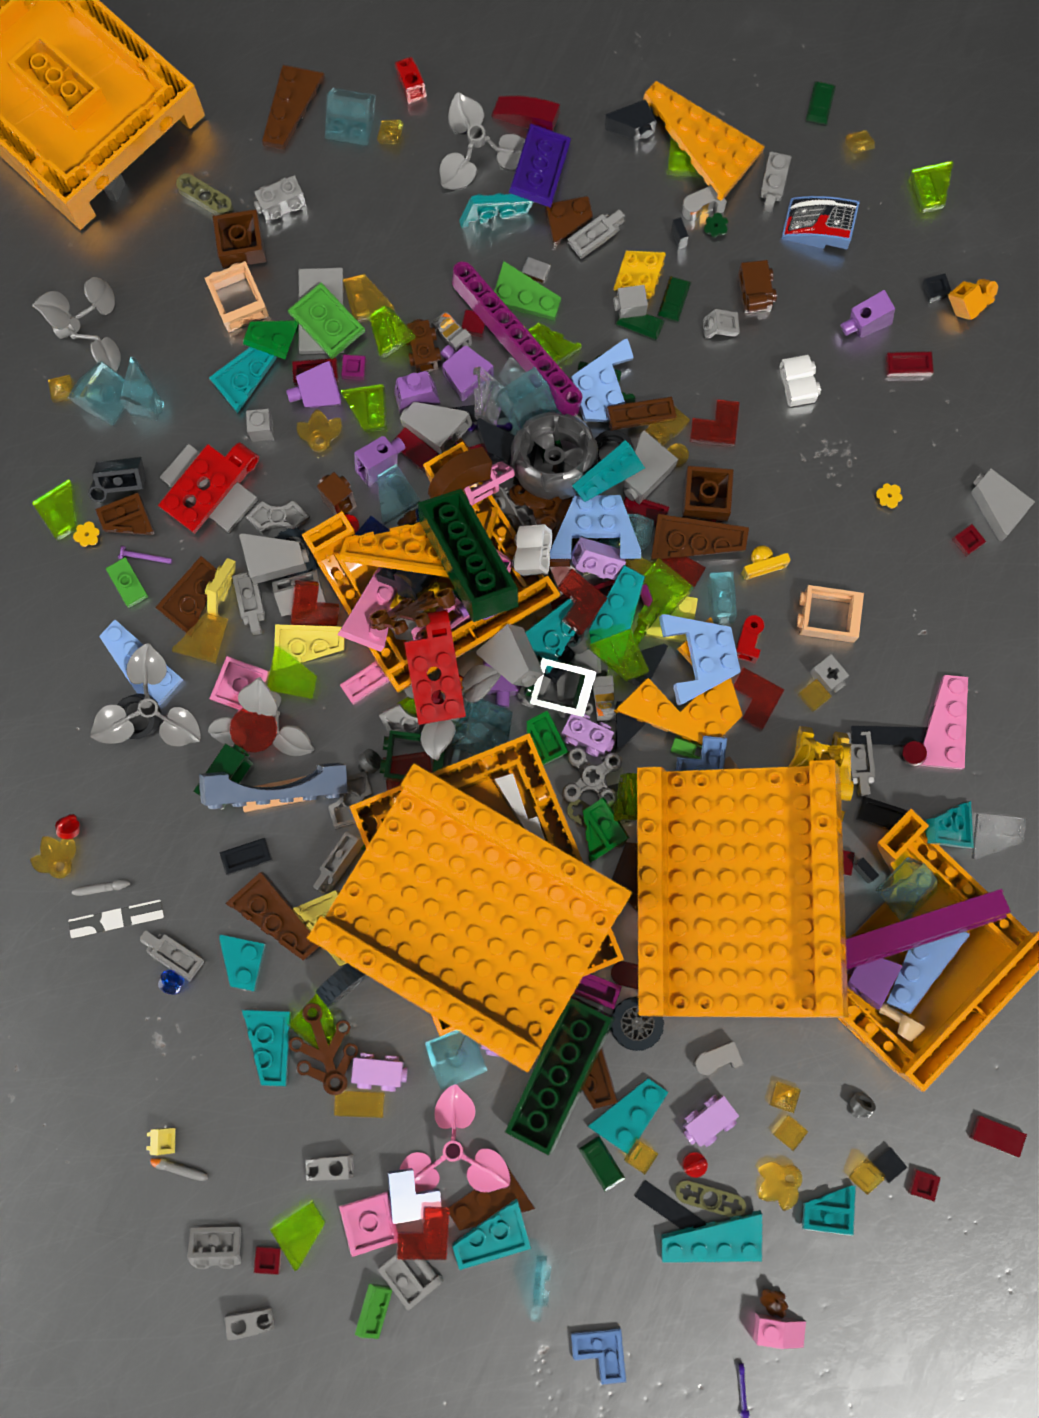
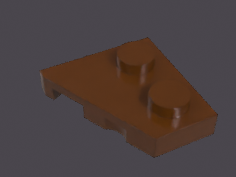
M588 196L553 202L551 207L546 206L554 246L559 245L563 238L569 234H574L578 231L579 227L585 226L593 219Z
M139 493L95 509L105 532L142 535L155 534Z

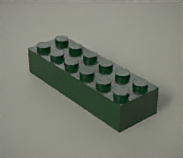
M462 488L418 502L420 524L472 621L476 622L518 607V588Z
M571 996L554 1025L505 1133L548 1156L554 1151L616 1017Z

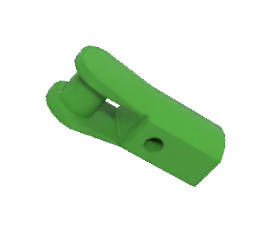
M675 736L670 751L688 758L700 759L701 757L694 754L696 749L701 750L702 745Z

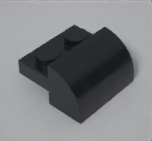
M384 567L376 574L378 582L397 588L398 595L404 598H412L413 601L427 592L441 577Z

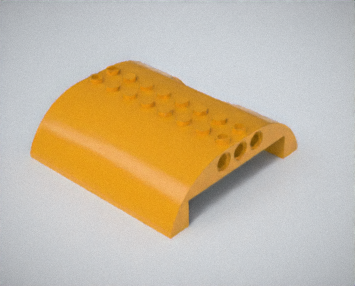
M463 441L423 464L430 483L438 470L446 462L468 451ZM478 482L469 488L472 490L483 484V482ZM490 495L475 503L472 508L476 514L491 511V507L498 508V516L490 540L497 550L512 560L517 550L515 545L516 532L493 496ZM341 511L303 533L302 537L349 616L378 567L340 561L339 554L345 538L356 535L346 516ZM512 566L509 573L518 588V607L499 613L487 620L470 621L453 631L452 638L456 658L493 637L507 624H515L560 597V593L550 577H544L543 575L522 576ZM441 576L437 580V582L447 583L446 588H455L449 577ZM453 610L448 613L450 621L457 617ZM389 628L385 646L381 652L370 647L368 648L398 693L412 685L404 641L408 640L396 639ZM425 631L424 638H427V631ZM431 667V668H429L428 671H427V675H429L430 673L434 672L435 670H437V669H439V668H438V667Z
M910 809L877 843L879 852L892 874L893 884L891 893L874 913L846 939L989 892L939 845L927 843L924 831L929 825ZM1011 913L1006 914L1007 917L1005 919L965 931L970 936L943 969V972L934 981L912 1013L908 1014L894 1008L926 1027L922 1034L912 1042L898 1034V1022L886 1015L880 1014L878 1010L869 1005L848 987V1018L837 1019L889 1068L912 1086L924 1092L1039 970V931L1031 933ZM908 950L883 959L902 965ZM847 973V984H848V982H849V980H850V978H851V975H849L848 973ZM894 984L892 985L884 1003H887Z

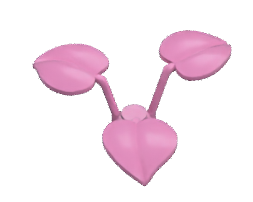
M453 1084L440 1096L434 1112L436 1123L440 1128L449 1129L452 1127L451 1141L445 1144L443 1156L432 1164L428 1155L418 1152L412 1153L403 1160L399 1170L413 1169L415 1192L433 1190L440 1181L439 1173L434 1168L446 1159L451 1162L463 1159L472 1164L468 1168L467 1179L475 1190L491 1192L508 1187L510 1185L509 1170L505 1161L497 1152L491 1149H481L477 1152L475 1160L463 1154L464 1149L462 1145L456 1141V1127L464 1129L473 1122L475 1106L470 1097L458 1085Z

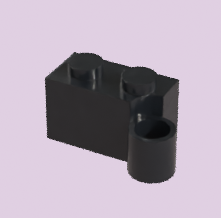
M135 457L96 462L92 473L94 480L91 483L88 495L94 502H103L108 493L143 489L146 474L142 458ZM95 488H99L103 490V492H97Z

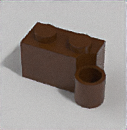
M768 260L741 263L738 274L745 314L771 311L773 302L777 301V293L775 288L772 289L773 269L769 268Z

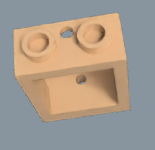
M246 261L235 263L223 271L213 272L205 278L228 333L247 326L250 322L269 317ZM247 279L256 302L226 314L216 290Z
M808 585L805 592H801L799 605L803 606L802 614H798L797 627L800 628L799 635L854 643L859 638L864 593ZM817 598L849 603L846 632L808 627L811 599Z

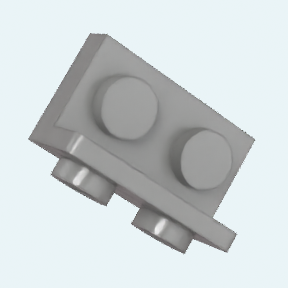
M190 1228L187 1255L190 1264L197 1269H207L210 1265H219L221 1268H233L234 1265H240L241 1228Z

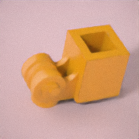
M979 279L976 284L963 281L948 294L955 315L969 320L977 317L987 305L995 301L994 296L997 294L998 284L995 281Z

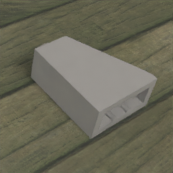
M413 402L409 407H406L399 418L403 428L406 427L439 454L449 450L473 424L469 413L466 411Z
M646 431L641 433L635 450L645 469L627 478L623 486V491L627 498L632 501L635 500L638 504L675 469L678 461L672 453Z
M990 469L986 475L981 472L973 482L976 487L971 493L996 538L1002 542L1035 501L993 469Z
M249 534L239 535L249 576L253 584L307 570L306 562H310L306 548H301L299 542Z
M507 624L476 651L479 657L514 685L530 687L544 674L523 627Z

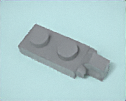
M769 153L760 193L761 198H766L763 211L772 212L774 202L782 199L791 159L789 155Z
M620 209L611 216L608 214L600 215L568 239V244L581 259L619 231V226L625 222V215Z
M249 572L232 575L239 611L244 624H250L253 636L263 634L260 621L265 620V612L258 583L253 584Z
M870 731L861 732V735H866L867 744H852L851 732H846L849 737V744H851V780L854 782V785H857L858 797H866L871 794L870 784L874 783V777L876 776Z
M345 832L320 867L321 874L312 887L323 895L330 893L359 853L364 842L352 833Z
M145 930L139 937L140 941L148 946L146 952L151 957L189 982L204 963L203 959L165 934L159 933L155 937Z

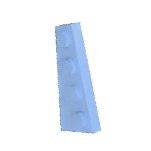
M114 620L99 637L130 682L126 670L128 661L133 653L143 644L119 622ZM167 665L164 679L155 685L148 684L149 695L159 706L183 681ZM130 682L137 694H144L143 683L133 684Z
M962 932L908 950L887 1004L911 1014L970 934Z

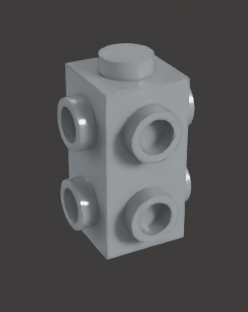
M295 175L282 178L279 182L270 186H263L254 192L257 201L253 202L258 214L263 213L266 221L277 219L282 214L299 210L302 206L306 205L303 192Z

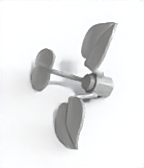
M460 92L456 93L451 102L449 123L456 133L463 134L467 132L469 148L466 158L460 153H451L445 156L441 162V186L450 190L464 188L474 180L477 169L473 163L469 162L473 147H482L487 142L495 151H499L497 154L499 165L506 170L514 171L517 168L525 139L518 135L506 134L500 138L499 147H497L490 140V137L485 135V129L481 125L484 119V111L481 105Z
M98 277L88 279L84 285V291L92 305L74 317L69 313L70 305L68 300L61 293L51 291L38 297L32 306L53 326L56 336L61 339L71 336L72 339L95 340L90 344L91 353L101 369L110 378H113L121 362L120 350L116 343L108 337L101 339L97 335L77 334L80 329L79 318L95 308L102 315L112 312L115 306V297L109 284L104 279Z
M147 643L141 646L129 659L126 670L130 682L133 684L143 683L145 699L138 703V711L127 716L125 710L118 705H107L100 709L94 719L90 732L91 738L102 743H121L131 737L134 732V726L129 719L138 715L147 718L156 715L164 720L159 727V734L161 739L168 745L184 746L199 742L201 735L198 723L188 710L181 707H173L169 710L167 717L157 711L158 705L153 699H150L148 684L155 685L164 679L167 671L166 663L150 644Z
M476 665L464 676L462 686L465 690L462 692V695L464 697L466 717L425 724L421 732V743L425 752L434 760L438 761L441 753L454 737L455 725L453 721L458 723L462 721L465 724H470L476 719L477 710L473 707V703L481 700L501 676L494 668ZM435 670L427 676L435 680L437 678V671ZM410 685L404 691L407 696L414 699L412 685Z
M260 677L245 686L238 695V701L241 706L249 712H254L243 725L240 726L239 722L233 717H220L214 720L208 728L211 736L225 745L226 743L231 747L233 744L242 746L247 740V734L243 730L249 726L257 715L266 719L274 717V731L277 734L273 736L272 742L279 751L291 756H303L312 753L315 749L307 734L300 728L288 725L283 726L280 730V712L278 708L282 701L281 696L274 691H270Z

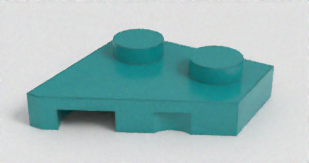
M220 935L219 940L230 987L255 991L266 944Z

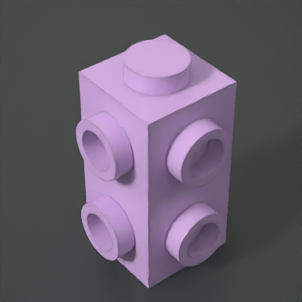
M583 537L579 538L571 556L575 569L582 573L589 572L603 579L616 580L626 563L625 559H620L619 548Z
M571 714L561 737L565 738V743L573 747L579 745L586 748L585 752L594 757H598V755L603 757L606 751L610 753L616 740L612 739L614 732L611 731L609 725L602 722L596 724L590 721V717L584 714V717Z
M360 1053V1057H355L353 1060L351 1083H357V1088L371 1089L372 1085H379L382 1091L396 1092V1087H402V1082H407L408 1067H404V1062L399 1061V1056L385 1055L384 1060L375 1059V1054Z
M716 1094L705 1101L706 1107L700 1112L694 1110L685 1117L687 1122L683 1126L686 1131L683 1134L692 1145L697 1143L700 1147L702 1145L708 1147L718 1139L716 1134L724 1129L727 1132L737 1124L735 1119L739 1115L723 1095L719 1097Z

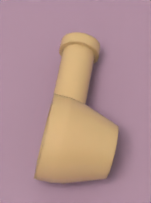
M886 1002L879 1010L880 1014L886 1015L898 1022V1034L911 1042L920 1036L926 1028L890 1007Z

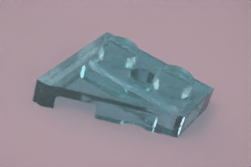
M397 464L377 475L383 525L417 506L418 502H421Z
M537 1255L531 1312V1321L541 1322L543 1306L548 1307L549 1291L544 1290L545 1281H550L551 1265H546L547 1256Z

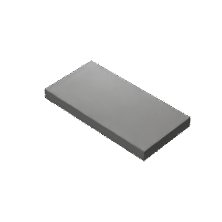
M343 268L299 269V300L322 283L344 306ZM299 325V353L326 354Z
M188 444L159 478L172 488L200 452ZM202 480L199 488L201 490L208 489L211 483L210 480ZM237 482L208 518L227 533H230L254 506L258 498ZM195 497L187 499L193 506L196 504Z

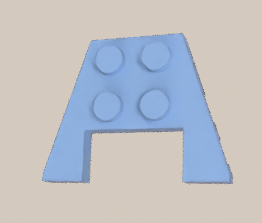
M624 339L571 376L570 380L582 393L580 411L584 421L609 422L606 412L607 406L625 404L613 365L631 361L634 358L628 339Z
M579 495L574 496L550 550V559H571L572 539L580 537L620 538V559H641V549L621 495H597L586 502Z
M666 614L659 616L663 637L686 634L695 680L673 685L677 706L688 702L741 672L731 627Z

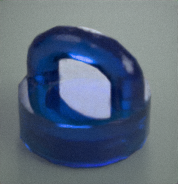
M166 970L159 978L158 987L167 994L177 995L182 989L184 978L172 970Z

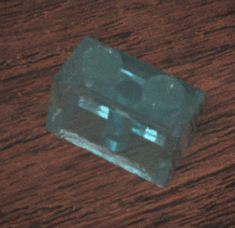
M733 572L710 573L707 579L710 617L713 622L720 624L734 623L737 617Z

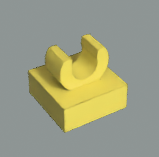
M175 1128L151 1129V1132L147 1133V1136H151L150 1146H147L150 1155L175 1153Z

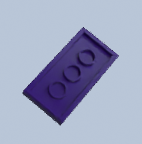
M530 123L509 193L551 207L571 138Z

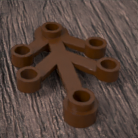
M452 588L442 589L436 594L433 591H427L414 602L412 598H406L388 612L385 609L374 612L369 617V624L372 629L384 630L387 627L393 628L395 634L399 635L406 632L408 626L405 620L397 621V619L402 618L415 621L417 627H424L431 620L426 612H418L437 606H442L443 609L451 608L456 603V597Z
M308 1003L303 1008L302 1014L305 1021L311 1023L319 1049L304 1043L303 1039L299 1036H294L290 1039L289 1047L294 1052H302L324 1063L326 1072L312 1067L311 1063L305 1059L298 1062L297 1072L300 1075H308L323 1082V1087L328 1094L339 1095L347 1087L345 1073L352 1059L357 1056L358 1048L354 1043H347L343 1048L344 1056L337 1069L335 1068L333 1058L344 1036L350 1032L351 1026L347 1020L338 1021L336 1032L328 1046L320 1022L322 1009L316 1003ZM310 1008L317 1010V1014L314 1017H310L307 1014ZM341 1023L348 1025L345 1032H341L338 1029ZM294 1040L301 1042V1046L297 1049L292 1047ZM349 1046H353L355 1048V1053L353 1055H348L346 1053V1049ZM302 1063H306L309 1066L306 1072H302L299 1069ZM333 1078L340 1080L339 1085L336 1087L330 1084Z

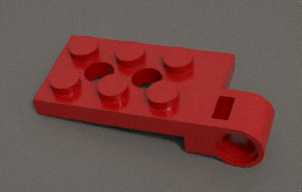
M241 442L237 443L226 456H223L207 444L158 506L196 534L237 482L240 484L246 475L256 467L259 455ZM202 480H210L211 483L208 489L201 490L199 488ZM189 497H195L196 504L190 508L186 507L185 501Z
M448 610L427 613L431 620L426 625L427 638L404 641L419 725L466 717ZM431 667H438L441 670V676L436 680H432L427 676V671ZM436 690H440L445 694V699L441 703H435L431 699L432 693Z

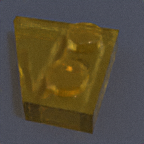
M365 274L343 279L351 313L358 322L395 313L394 306Z
M205 613L186 635L174 645L172 652L216 664L228 619Z

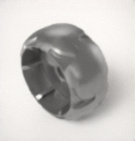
M547 412L532 417L526 421L522 429L518 430L511 445V466L516 478L519 479V483L526 491L542 499H552L555 497L567 499L575 496L578 493L572 485L598 464V445L591 430L582 420L570 414L563 416L555 412ZM554 440H565L578 448L564 452L561 448L554 446ZM538 444L546 450L544 453V464L533 468L530 465L527 454L532 451L534 445ZM565 463L574 468L565 472Z

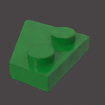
M296 321L250 322L243 339V344L286 359L298 323Z
M548 710L527 721V733L531 735L543 766L569 753Z
M601 798L583 810L590 863L630 838L605 798Z

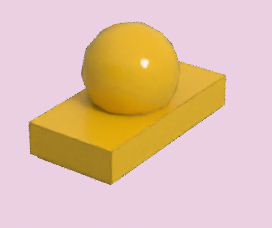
M765 545L757 546L751 553L753 564L744 566L741 572L743 579L748 580L787 568L790 562L789 554L785 553L774 557L769 547Z

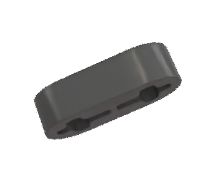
M583 620L574 636L567 643L568 647L576 654L586 651L591 643L589 626L585 620Z

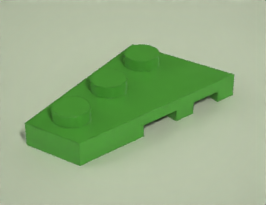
M505 261L503 262L494 292L509 309L555 321L561 297Z

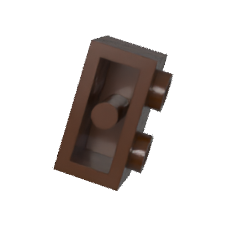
M333 472L331 475H325L319 481L317 489L321 499L334 515L341 511L346 515L357 507L353 496L354 493L350 489L351 485L344 476L339 477Z

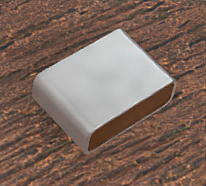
M528 257L522 273L544 284L551 266Z

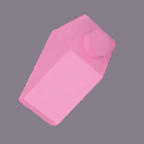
M756 1313L753 1340L757 1345L779 1349L803 1348L806 1321Z

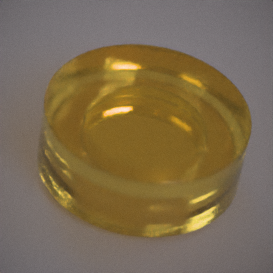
M676 443L667 449L678 459L676 468L682 467L687 463L689 451L684 445Z

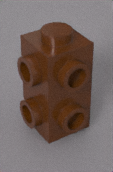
M417 319L408 323V332L404 333L406 346H411L412 353H408L411 367L415 366L417 373L439 370L437 361L442 360L439 347L435 348L433 341L437 340L435 327L430 328L429 319Z

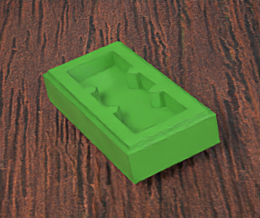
M126 557L105 568L128 608L149 597Z
M369 1284L356 1328V1336L379 1339L392 1294L391 1287Z

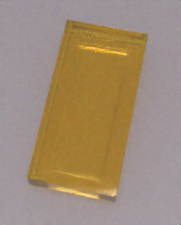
M344 1091L339 1095H335L334 1116L383 1118L385 1092Z

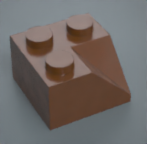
M256 209L213 216L217 252L223 269L230 268L235 263H243L245 261L247 265L267 262Z
M688 466L685 474L682 517L727 522L731 514L734 469Z

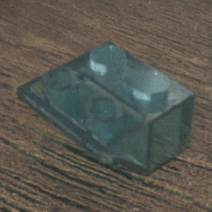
M333 88L327 94L325 139L368 145L374 119L375 95Z
M535 367L501 389L495 399V402L517 431L522 429L526 421L534 416L547 412H558L549 385Z
M482 699L475 703L468 702L465 707L466 717L459 718L455 726L452 747L472 755H477L509 741L513 712Z

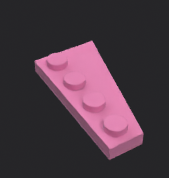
M383 567L377 568L337 634L380 652L385 646L389 627L384 630L372 629L369 624V617L378 610L385 609L387 612L390 611V605L397 592V588L378 582L376 574Z
M944 675L942 677L934 703L935 706L923 741V745L927 750V758L924 763L918 766L959 770L965 768L968 677Z

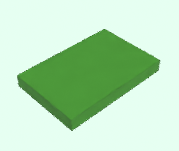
M322 283L288 309V313L331 359L336 357L365 332V328Z

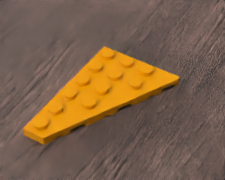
M655 81L645 92L643 99H646L656 117H661L666 124L665 129L678 143L679 148L687 152L691 158V164L703 176L708 186L711 185L717 192V199L722 201L762 154L765 146L658 81Z
M491 507V511L476 514L490 539L498 516L497 507ZM420 522L414 525L389 528V532L379 534L369 532L364 535L346 537L339 554L340 561L449 577Z

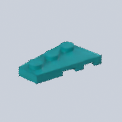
M497 193L484 196L477 194L471 196L459 220L461 228L469 226L468 222L480 220V224L486 223L488 219L498 215L503 219L529 212L534 202L513 194Z
M249 347L210 376L209 379L238 414L275 362L277 356Z
M625 440L575 482L572 487L582 500L586 502L640 472L645 467L631 445Z
M575 595L569 597L525 631L536 657L540 654L558 659L565 650V646L570 638L574 636L588 613ZM546 665L545 673H550L553 667Z
M971 801L961 802L926 819V823L929 825L925 830L928 844L964 849L974 848Z
M242 1010L261 1085L287 1086L291 1012Z
M647 1078L595 1121L590 1123L588 1127L629 1155L669 1092Z
M515 1199L452 1243L459 1270L531 1249L518 1199Z

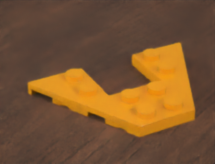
M710 617L705 622L713 623V620ZM686 639L677 650L692 665ZM647 678L614 710L616 713L620 712L637 719V721L646 722L655 728L675 733L689 741L698 742L700 745H702L703 736L722 737L743 716L731 678L693 698L680 711Z

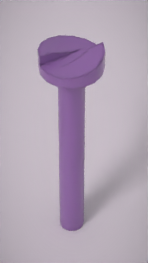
M122 545L118 555V559L128 556L168 564L172 563V558L127 551L126 547Z

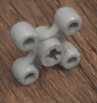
M572 748L568 753V761L572 766L579 769L581 776L577 782L569 783L563 788V798L567 802H575L580 798L583 791L593 790L597 793L599 800L604 798L605 795H610L612 800L607 803L610 807H613L617 802V794L605 785L604 778L608 773L616 772L621 768V756L617 753H609L600 765H591L587 761L586 753L582 748ZM574 754H579L581 756V759L574 760L572 756ZM611 759L616 760V761H617V765H615V766L610 765V764H609V760H611ZM593 772L599 780L595 779V782L591 783L590 778L586 777V775L590 776V773ZM572 789L576 792V795L569 796L567 791Z

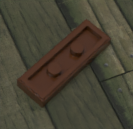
M672 397L607 406L606 408L610 430L675 421L677 418Z

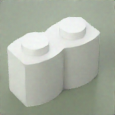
M809 355L782 359L780 371L789 407L816 402L818 395L821 394L819 382H816L813 376L816 373L815 362L810 360Z
M545 524L519 526L515 535L517 550L512 559L515 571L522 576L548 574L552 530Z

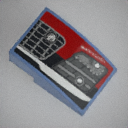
M825 196L791 198L782 239L823 249L825 245L848 249L860 201Z

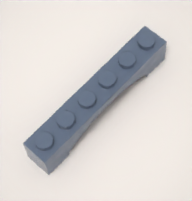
M342 763L317 764V769L306 777L289 784L274 787H253L229 780V775L225 772L199 774L200 800L202 804L208 806V809L223 808V804L232 803L233 807L247 806V802L256 801L257 805L270 804V800L279 799V802L287 803L293 802L294 798L303 797V800L308 801L316 800L317 796L325 795L326 798H339L340 794L347 793L346 765Z

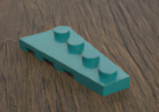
M626 565L623 566L589 629L591 643L588 649H600V658L619 669L623 663L636 608L645 580L643 574Z
M761 1210L752 1212L753 1214L743 1217L740 1215L730 1217L731 1220L716 1223V1221L706 1223V1226L695 1229L689 1227L662 1234V1263L762 1262Z

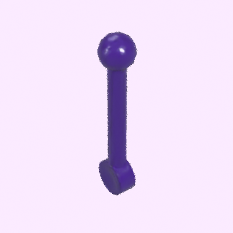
M509 422L505 425H495L506 431L513 429V425ZM473 423L469 427L468 431H474L476 429V424Z
M744 1363L738 1364L742 1400L740 1416L741 1418H749L750 1412L747 1410L745 1367Z

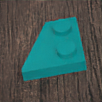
M851 1185L804 1203L802 1229L853 1236L856 1186Z

